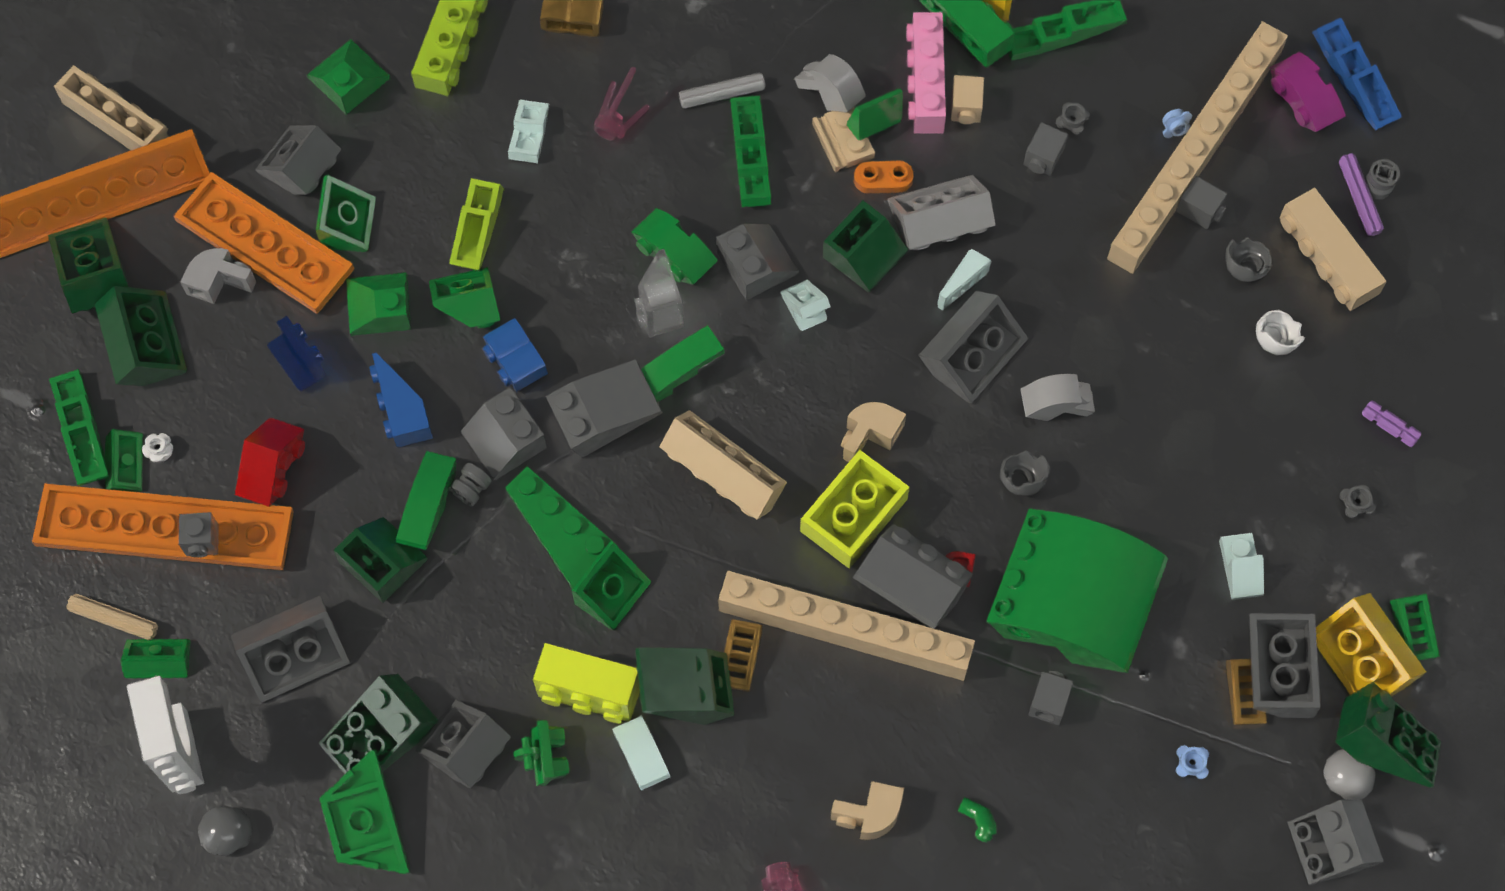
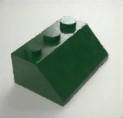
M113 286L95 303L113 376L117 385L145 386L187 372L166 291Z

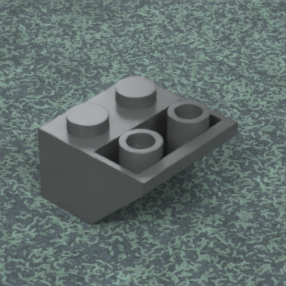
M1362 799L1339 800L1288 822L1309 885L1354 874L1384 862Z

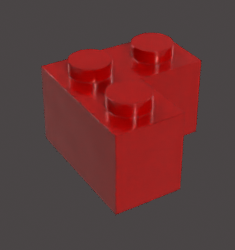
M270 417L251 433L243 443L235 495L268 507L278 498H282L288 486V481L285 480L286 471L293 461L301 458L305 449V441H302L304 429Z

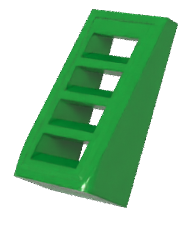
M1427 594L1390 600L1397 630L1416 658L1424 660L1440 657ZM1416 606L1417 612L1406 614L1405 607ZM1420 619L1421 624L1409 626L1408 620ZM1423 630L1424 637L1411 638L1410 632ZM1427 643L1428 649L1414 651L1413 645Z

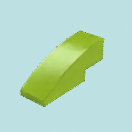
M471 178L465 206L462 205L449 262L450 265L480 271L490 243L504 187L501 184Z

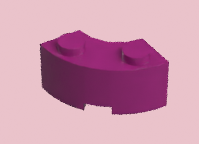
M1298 52L1269 67L1272 75L1271 85L1273 89L1290 104L1294 111L1295 119L1300 126L1317 132L1346 116L1334 87L1331 83L1325 85L1318 74L1320 68L1306 55Z

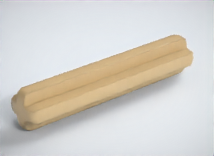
M79 594L70 596L67 609L72 613L147 640H151L156 636L158 630L156 622Z

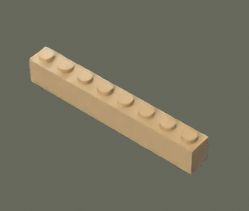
M727 571L718 599L720 612L962 681L965 679L975 640L731 571Z

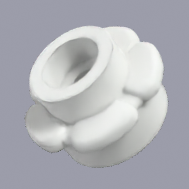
M164 433L159 435L151 434L145 439L142 452L146 458H150L153 462H164L171 456L173 445L170 443L171 439L168 435ZM160 445V448L155 449V446Z

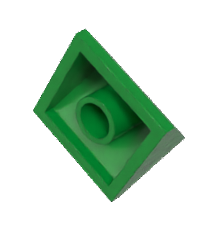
M324 176L316 225V233L320 243L331 250L368 251L376 197L332 176Z
M610 541L572 589L574 604L614 631L652 581L614 542Z

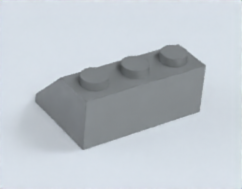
M973 175L888 198V203L901 239L909 249H926L931 243L938 241L951 242L958 239L960 235L967 233L979 234L985 232L988 227L996 225L990 192Z

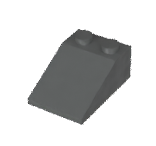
M636 359L572 381L546 396L570 448L582 458L663 413Z

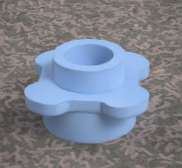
M1181 109L1169 111L1162 120L1165 126L1163 136L1171 138L1172 136L1186 134L1191 127L1189 121L1192 119V114Z
M1185 745L1180 746L1177 750L1179 765L1176 767V773L1182 778L1187 775L1196 776L1198 779L1206 778L1209 772L1206 768L1209 757L1208 750L1204 747L1188 748ZM1194 760L1195 765H1191L1189 761Z

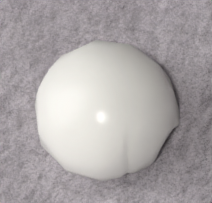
M1281 310L1266 312L1256 325L1258 342L1264 350L1274 355L1289 354L1299 347L1305 339L1300 333L1302 324L1294 321L1288 313Z

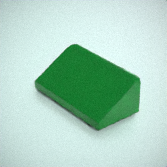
M901 88L896 89L855 108L846 125L856 139H865L901 122L903 91Z
M112 429L105 438V460L109 477L105 478V489L129 492L142 491L143 433Z
M127 639L120 661L123 676L125 678H153L157 676L161 678H186L189 672L190 639Z

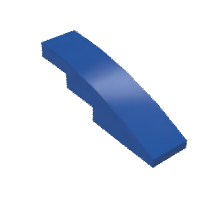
M1342 18L1312 32L1342 86L1374 130L1402 118L1377 65H1370L1359 41L1353 42Z

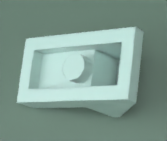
M805 280L780 291L784 302L801 331L827 320L825 309L831 307L828 298L810 281Z
M1246 533L1221 537L1219 543L1231 599L1238 600L1263 596V555H1257L1253 534Z

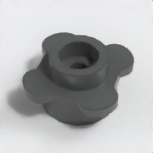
M1065 103L1062 106L1061 116L1056 119V125L1059 128H1068L1074 134L1082 133L1084 130L1083 124L1090 118V112L1078 103Z
M1359 485L1350 490L1345 488L1340 492V499L1345 503V514L1348 517L1355 518L1361 513L1372 514L1376 506L1372 502L1373 498L1368 486ZM1355 499H1359L1360 503H1355Z

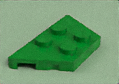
M372 750L319 798L337 862L406 874L410 872L377 751Z

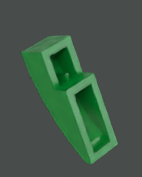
M426 451L405 506L396 543L427 550L446 507L448 487L456 476V458Z

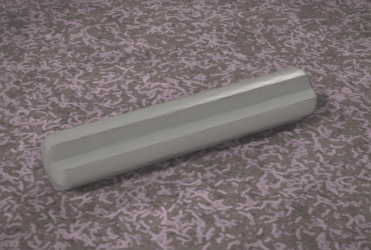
M756 73L680 91V104L682 108H688L765 89V80L762 73Z

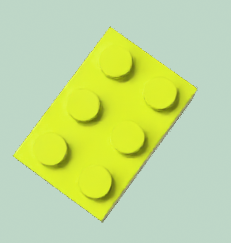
M859 450L801 518L800 532L850 569L908 500L909 486Z
M547 643L544 644L533 678L538 697L542 698V702L556 707L560 706V703L573 706L572 710L584 715H590L591 712L602 714L605 720L621 724L622 720L628 722L632 719L640 693L637 668Z

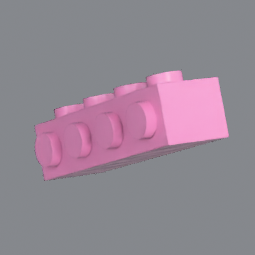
M913 12L912 24H907L906 40L907 42H912V50H907V67H912V75H908V93H913V102H909L908 117L909 120H914V134H944L946 105L943 12Z

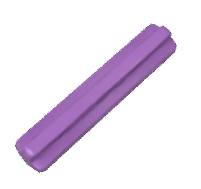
M1353 153L1344 155L1339 160V164L1365 231L1369 236L1378 235L1382 232L1384 226L1356 155Z

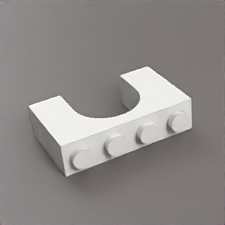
M160 676L127 685L143 761L172 793H189L194 791L197 785L204 784L186 708L182 703L171 705L167 684Z

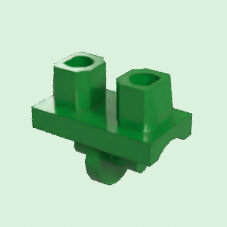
M548 720L538 721L537 726L530 729L531 737L521 739L522 748L514 751V760L524 761L525 771L535 770L536 786H546L551 780L563 778L569 773L567 758H552L551 748H562L565 745V733L563 727L548 726Z

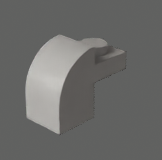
M829 54L821 62L807 64L803 69L804 71L794 78L800 89L819 90L828 111L849 112L866 97L855 71L848 63L835 55Z
M214 248L203 251L193 258L180 283L187 295L214 304L224 283L252 293L257 282L249 266L238 261L233 262L227 249Z
M1076 374L1047 376L1021 388L1025 417L1049 421L1063 413L1086 417L1095 413L1090 384L1079 382Z

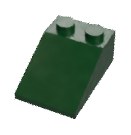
M107 217L48 235L60 284L72 314L88 311L95 307V303L113 286L129 287Z

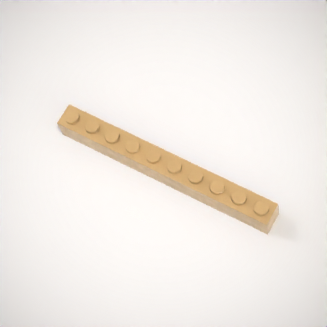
M1263 21L1261 22L1112 242L1107 258L1109 261L1132 274L1136 271L1178 208L1181 197L1195 176L1199 177L1269 73V67L1273 66L1281 55L1288 35Z

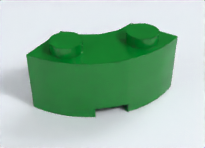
M656 208L631 232L637 240L636 246L644 255H650L661 262L667 268L668 274L676 282L694 285L718 260L694 233L688 236L679 225V220L665 211Z

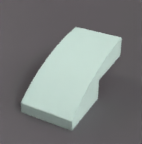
M519 100L514 118V132L508 150L509 159L538 163L549 110L548 103Z
M642 715L612 729L640 790L670 778L669 771Z

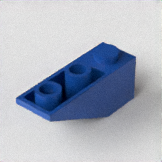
M373 353L375 365H371L369 368L373 383H379L382 392L376 393L380 411H387L389 420L383 421L387 438H394L397 448L433 439L423 400L377 353Z

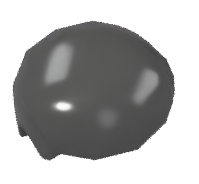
M1249 237L1238 243L1233 239L1226 249L1225 260L1227 270L1234 278L1242 282H1250L1261 279L1269 273L1273 260L1271 251L1263 243L1251 240Z
M1025 450L1019 454H1012L1003 460L999 476L1005 487L1013 494L1031 496L1035 495L1045 486L1050 472V465L1044 455L1034 457L1028 450Z
M218 806L209 810L202 817L198 827L200 844L207 852L220 856L232 855L238 849L246 847L250 842L253 831L250 817L243 810L229 806Z

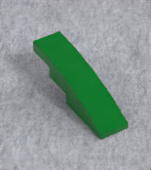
M1093 0L1063 6L1061 13L1034 18L1032 25L1013 28L1015 33L1013 49L1008 52L1011 61L1062 48L1125 24L1127 18L1120 0Z
M760 96L730 98L741 207L771 205Z
M707 325L644 366L641 370L657 402L673 394V388L699 374V368L723 355L724 348Z
M77 369L50 378L49 381L56 401L55 407L62 426L60 429L77 485L82 486L109 477L98 428L82 373Z

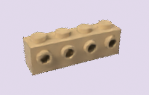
M74 65L54 86L64 105L130 150L169 137L167 134L168 128L156 118L152 119L139 106L134 103H128L114 89L106 88L92 74L84 73Z
M1316 188L1285 204L1280 215L1284 230L1294 236L1301 252L1306 257H1310L1316 265L1319 276L1329 282L1334 289L1337 300L1341 304H1345L1352 311L1381 293L1387 281Z
M690 410L673 420L659 446L672 460L683 464L692 471L696 478L707 482L716 489L720 496L730 499L741 508L744 514L754 517L756 520L772 510L787 484L784 479Z

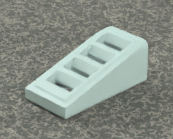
M973 249L969 250L940 292L938 308L941 310L947 308L987 275L991 260Z

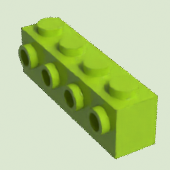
M488 0L439 1L411 73L415 88L449 96L452 86L456 87L459 81L460 64L462 61L465 62L469 54L468 43L470 38L475 37L479 26L478 17L480 12H485Z

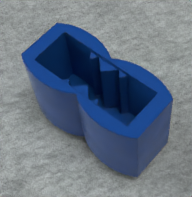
M515 318L483 336L486 346L482 347L490 363L496 361L501 369L497 372L506 387L512 385L517 392L548 374L544 361Z

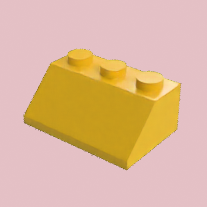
M1371 593L1353 598L1316 627L1317 648L1350 695L1374 682L1392 697L1427 673Z

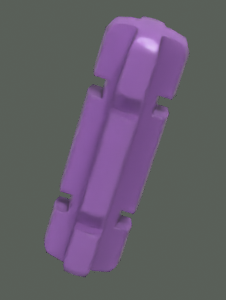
M1370 401L1362 412L1365 418L1371 422L1374 419L1377 421V426L1396 438L1398 436L1401 437V441L1409 447L1415 445L1421 436L1419 430L1413 426L1407 427V422L1387 409L1383 411L1381 409L1382 406L1375 401Z

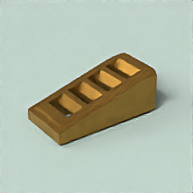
M731 619L724 653H727L729 671L746 674L745 679L730 676L731 689L750 691L762 636V625ZM736 634L751 636L753 640L736 637ZM733 646L751 648V651L748 653L733 650ZM730 659L748 661V666L730 663Z
M1251 659L1226 660L1233 725L1267 723L1266 713L1257 710V714L1241 715V708H1253V701L1240 702V695H1253L1252 688L1239 689V683L1252 682V676H1239L1238 670L1251 669Z

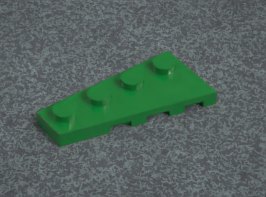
M527 466L505 487L506 492L526 522L533 529L538 540L545 547L571 589H573L612 540Z

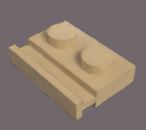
M854 107L849 112L831 111L825 113L823 117L812 118L814 129L834 172H838L843 167L849 168L875 158V152L868 137L862 140L856 139L846 125L855 110Z

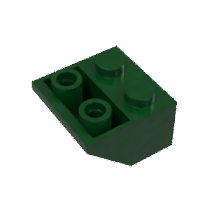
M864 200L823 242V258L868 293L908 252V248L887 218Z
M384 517L357 527L333 550L339 563L382 603L428 560V557L418 548L396 543L398 530Z

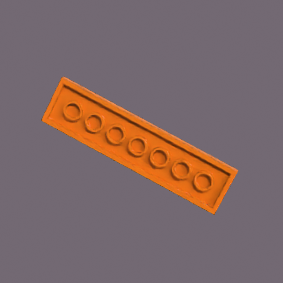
M187 130L1 196L0 258L49 241V234L105 217L108 220L197 188L210 172L193 130Z
M44 483L32 543L36 547L284 570L294 511L292 507L271 505L268 507L254 503ZM211 512L219 524L218 555H207L201 558L187 557L179 546V514Z

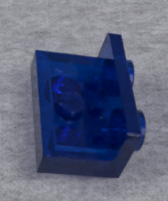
M285 316L276 322L282 335L269 342L267 346L298 391H303L326 376L321 366L324 358L315 345L309 347L305 342L308 336L298 322L293 325L290 319Z

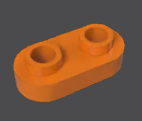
M904 161L864 162L858 165L854 172L856 188L867 194L905 192L912 186L914 178L912 167ZM870 172L873 173L874 176L869 178L866 177L864 174ZM895 172H902L904 175L901 176V177H898V176L894 175V173H895Z

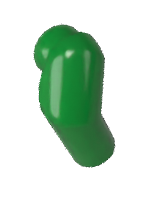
M964 797L958 812L975 820L978 827L975 836L978 840L982 842L991 841L992 835H995L997 832V825L991 811L987 807Z

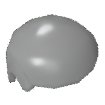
M1344 749L1336 751L1327 759L1323 773L1326 784L1332 792L1341 795L1344 799H1364L1373 790L1375 782L1373 767L1357 762Z

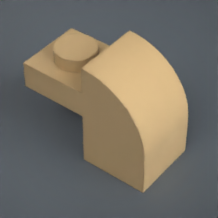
M869 402L856 407L847 417V429L849 430L841 443V447L844 448L843 459L850 462L859 450L862 451L868 440L891 450L905 426L906 414L880 402Z
M872 781L867 806L834 800L831 820L837 821L836 824L838 826L855 829L856 825L862 826L860 835L862 840L882 837L893 828L897 821L904 788Z

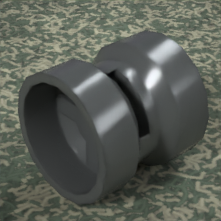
M1387 159L1374 162L1365 178L1372 198L1384 199L1390 196L1400 177V170L1394 162Z
M466 463L461 470V477L454 480L448 488L463 503L474 506L479 500V493L481 490L488 488L492 479L476 465Z

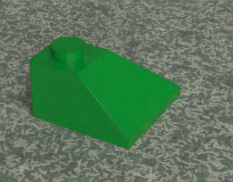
M352 39L307 74V77L346 115L390 79V75Z
M488 267L481 268L480 271L473 270L429 280L433 306L470 328L475 326L487 328L500 321Z
M407 272L346 279L350 336L411 330Z

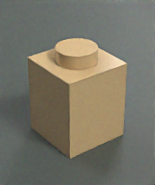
M954 75L951 121H958L962 124L980 123L983 108L984 77Z

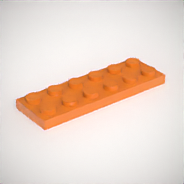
M210 172L174 215L176 222L214 247L227 249L232 259L246 264L251 268L252 272L316 314L321 311L354 270L351 262L213 172Z

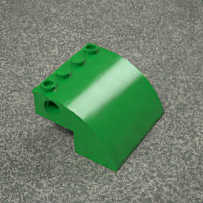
M1029 509L986 622L991 624L1006 639L1057 647L1072 664L1128 673L1168 557L1142 540L1105 524L1064 513Z

